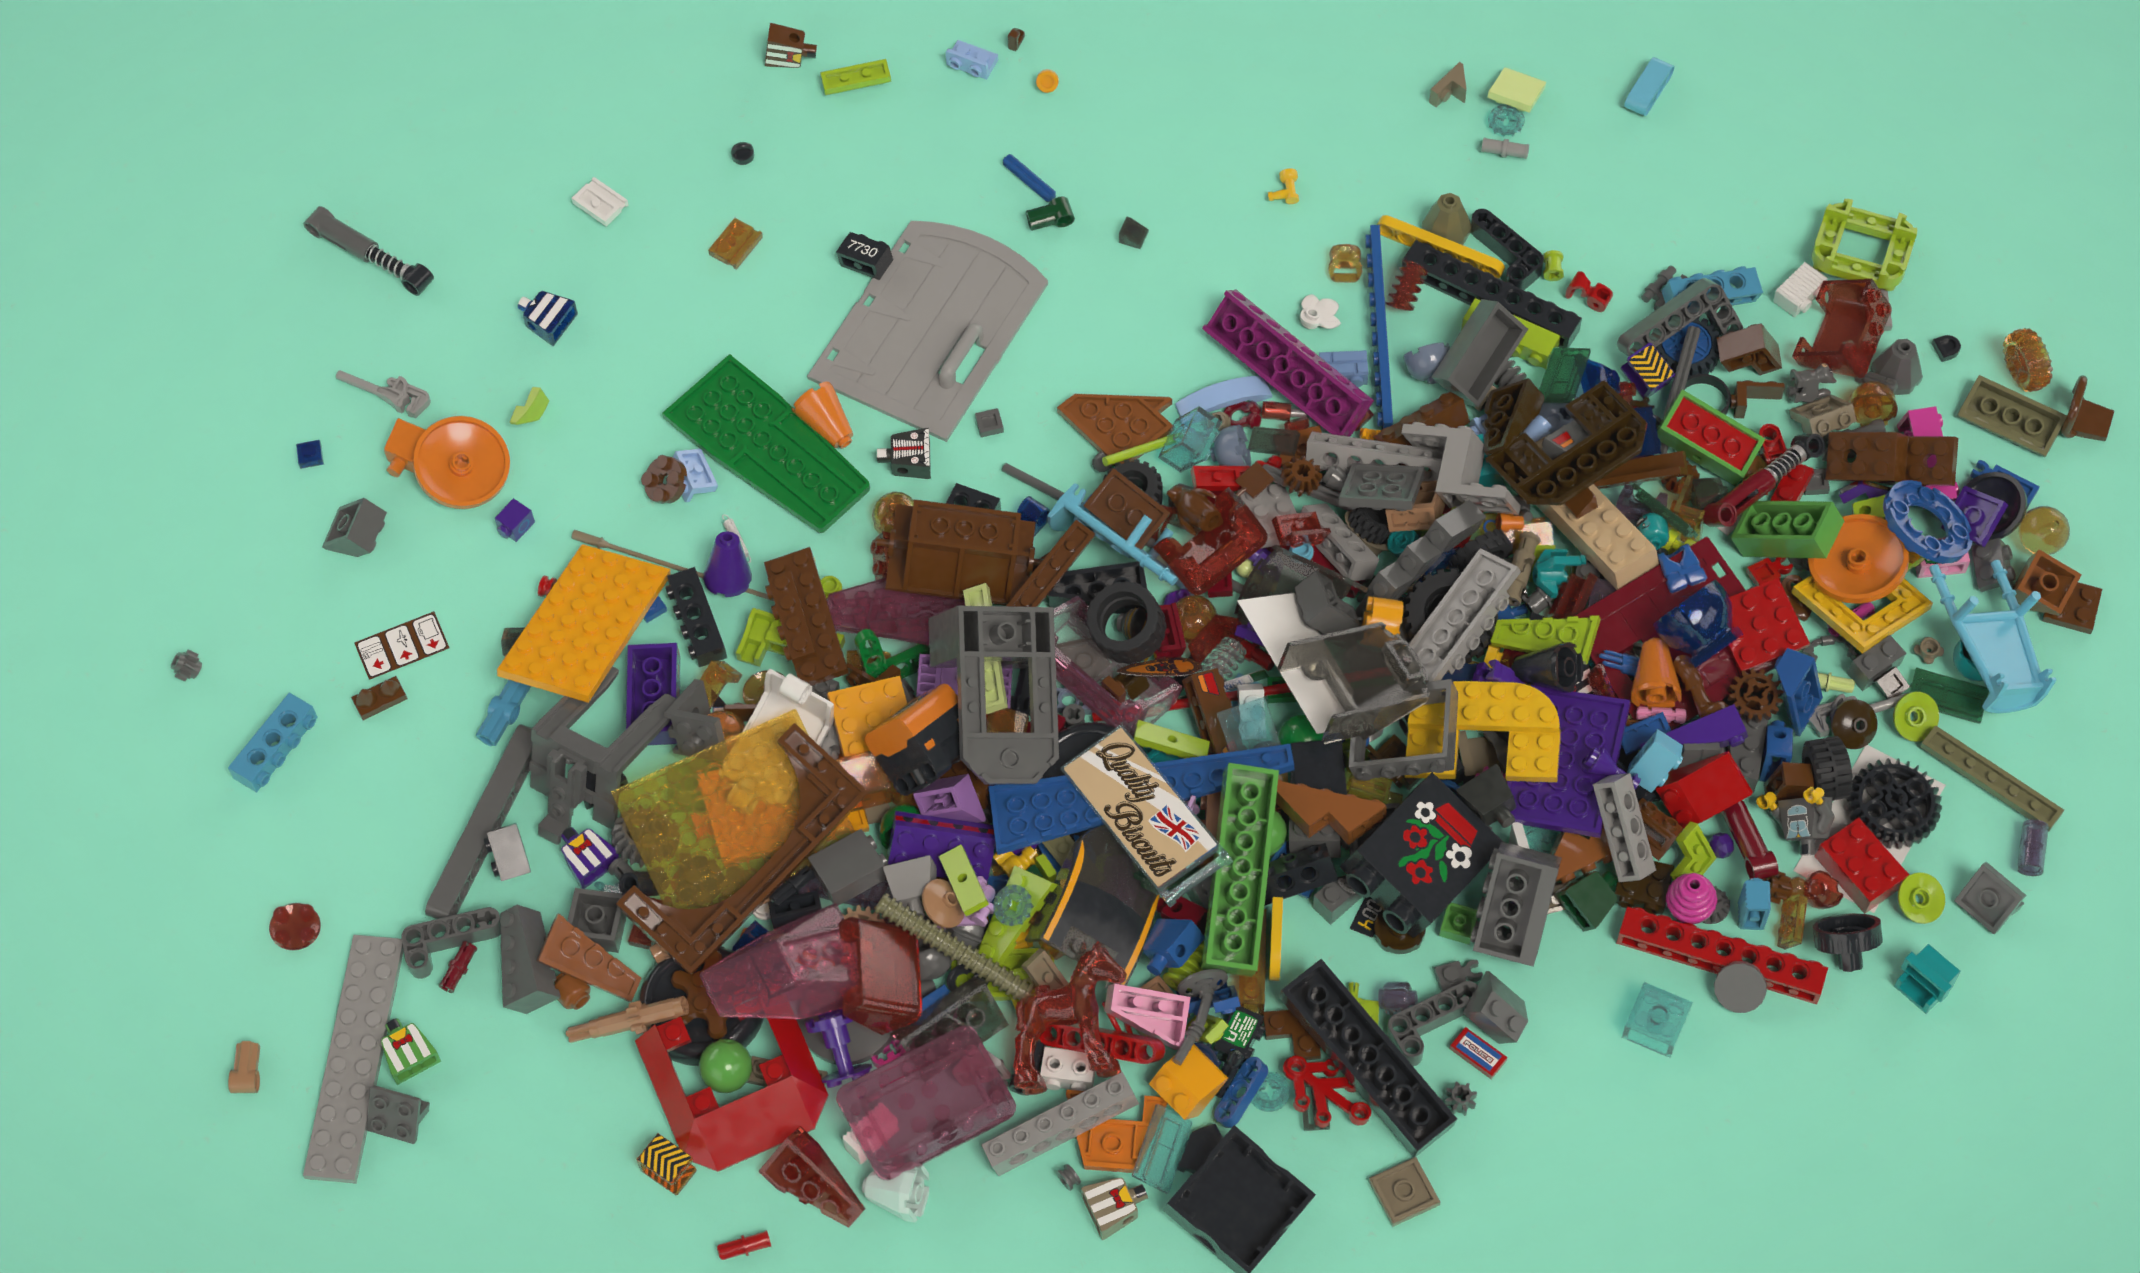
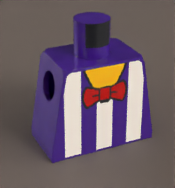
M570 827L562 833L561 837L567 844L561 848V852L581 889L587 888L606 874L610 864L617 858H620L619 854H616L615 848L590 828L578 834L573 827Z

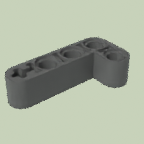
M489 907L406 927L402 932V944L405 961L411 974L418 979L428 977L433 970L431 953L459 947L463 941L472 944L500 936L499 912ZM465 926H471L470 929L465 932L460 931ZM439 932H446L442 937H435ZM420 938L418 942L410 943L412 939ZM417 961H424L422 965L414 966Z
M1465 981L1393 1015L1389 1019L1387 1036L1412 1066H1417L1423 1058L1424 1043L1420 1036L1463 1016V1012L1470 1001L1469 997L1474 994L1478 986L1476 983ZM1442 1004H1446L1451 1009L1444 1011L1440 1009L1439 1006ZM1424 1015L1428 1020L1422 1022L1417 1020L1416 1017ZM1401 1026L1405 1031L1400 1033L1396 1032L1393 1028ZM1415 1048L1418 1053L1409 1054L1406 1052V1049Z

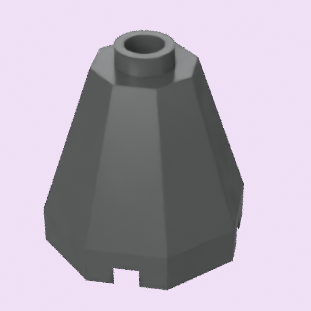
M1897 339L1872 362V372L1886 376V379H1895L1899 384L1895 393L1886 392L1887 394H1910L1914 387L1918 386L1922 381L1923 375L1916 344L1908 339Z

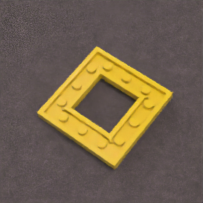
M1811 576L1793 586L1792 589L1794 596L1862 654L1929 611L1933 604L1913 585L1903 579L1900 585L1886 596L1892 603L1863 621L1841 601L1835 600L1823 593L1816 586Z

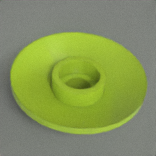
M1923 692L1907 693L1900 698L1895 706L1893 713L1894 726L1897 732L1906 740L1914 742L1923 741L1935 725L1938 726L1939 710L1936 702L1932 697ZM1913 712L1914 718L1911 720L1910 715Z
M1914 873L1909 875L1900 884L1898 903L1901 911L1908 919L1915 923L1926 924L1935 921L1942 914L1945 907V893L1939 881L1927 873ZM1916 895L1919 897V903L1916 902Z

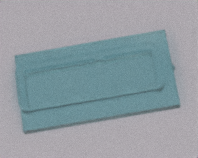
M1159 1104L1155 1105L1132 1177L1168 1194L1193 1122L1189 1119L1184 1120L1176 1112Z

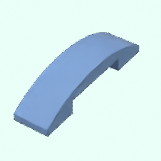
M1248 376L1205 387L1175 403L1183 425L1206 418V413L1247 400L1249 402L1251 400L1260 402L1272 398V393L1266 380L1261 376Z

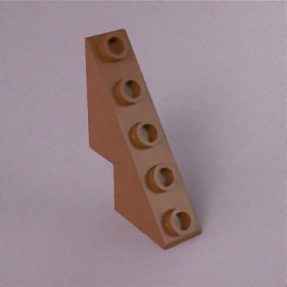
M1278 779L1276 804L1308 838L1327 825H1330L1349 845L1386 819V805L1380 800L1362 799L1353 794L1343 795L1334 793L1329 789L1320 790L1310 788L1305 784H1292Z
M1604 824L1600 838L1586 835L1583 837L1579 834L1568 832L1559 833L1549 853L1562 857L1556 883L1561 881L1562 884L1575 879V874L1582 871L1583 875L1597 868L1595 864L1603 861L1604 865L1613 861Z

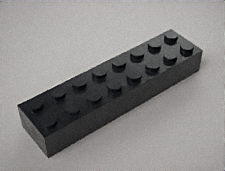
M1322 959L1281 990L1280 1000L1413 1158L1418 1156L1455 1125L1457 1117Z

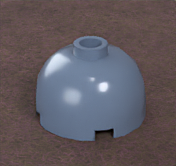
M1444 343L1429 344L1419 347V351L1414 355L1412 351L1406 353L1403 358L1409 374L1419 381H1427L1428 384L1437 383L1432 378V375L1449 351V344L1447 343L1445 346Z
M1241 425L1224 428L1215 437L1214 447L1210 448L1213 462L1217 461L1219 466H1251L1250 449H1247L1245 444L1248 440Z

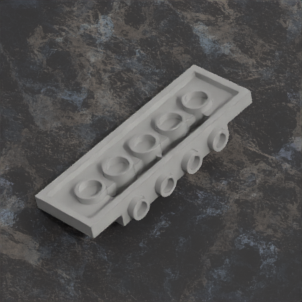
M1480 548L1394 663L1395 668L1419 682L1439 681L1446 672L1453 674L1456 669L1460 670L1465 664V656L1470 649L1475 650L1480 643L1479 637L1484 630L1488 631L1493 627L1494 617L1499 610L1504 611L1509 604L1508 598L1510 597L1507 590L1520 574V569Z

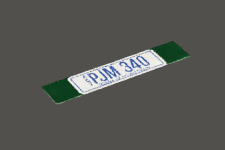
M1265 669L1226 681L1224 682L1225 692L1237 688V685L1250 684L1268 678L1269 675ZM1187 695L1181 696L1180 698H1187Z

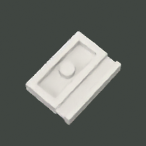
M595 177L572 197L574 205L606 227L622 212L621 210L629 205L627 199Z

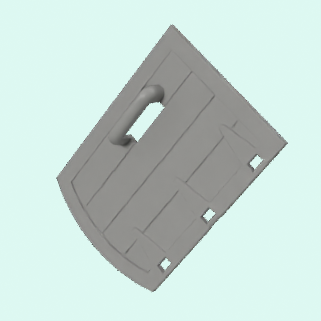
M911 221L891 250L894 260L880 280L872 278L863 295L856 302L807 375V378L817 384L828 381L833 385L835 392L916 429L929 428L930 435L947 442L1046 289L1048 280L1020 254L988 236L949 224ZM904 243L909 245L905 254L899 251ZM868 296L874 299L869 307L863 305ZM976 341L977 346L986 350L964 384L956 382V370ZM832 350L838 352L833 361L827 359Z

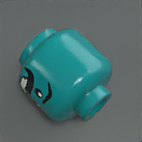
M1648 513L1638 520L1636 528L1654 545L1656 550L1667 544L1669 541V528L1664 517L1656 513Z

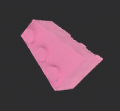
M1112 984L1108 985L1104 1012L1150 1037L1161 1040L1168 1047L1179 1050L1185 1037L1190 997Z

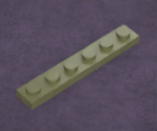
M1936 725L1920 746L2048 832L2064 812L2063 808Z

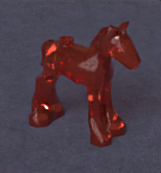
M1099 941L1093 945L1092 950H1089L1080 957L1068 985L1050 989L1049 985H1040L1035 987V993L1017 1002L1015 1030L1021 1032L1015 1037L1014 1086L1015 1088L1023 1089V1094L1037 1095L1048 1090L1045 1079L1035 1068L1034 1053L1039 1038L1049 1025H1079L1089 1070L1096 1071L1098 1077H1113L1122 1072L1119 1061L1104 1049L1101 1042L1098 1017L1099 1006L1095 988L1099 981L1121 984L1126 981L1127 973L1110 956L1108 950L1101 946Z

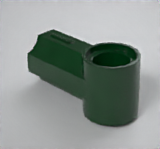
M1062 196L1051 200L1049 205L1026 211L1031 231L1051 225L1067 227L1075 220L1068 198Z

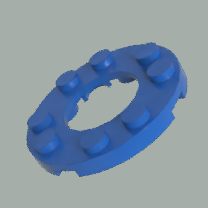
M1906 480L1895 484L1885 495L1883 510L1888 522L1887 526L1903 542L1904 547L1908 551L1915 552L1928 560L1945 564L1959 561L1970 550L1973 541L1969 537L1971 527L1960 508L1938 489L1933 488L1931 490L1928 487H1922V483L1919 481ZM1909 506L1924 507L1936 515L1944 525L1946 531L1945 539L1938 541L1930 535L1925 537L1922 535V530H1916L1911 524L1912 519L1908 518L1907 515L1909 513Z

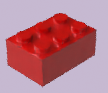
M1857 818L1821 843L1815 855V858L1864 914L1897 892L1902 881L1909 876L1908 872L1860 818Z

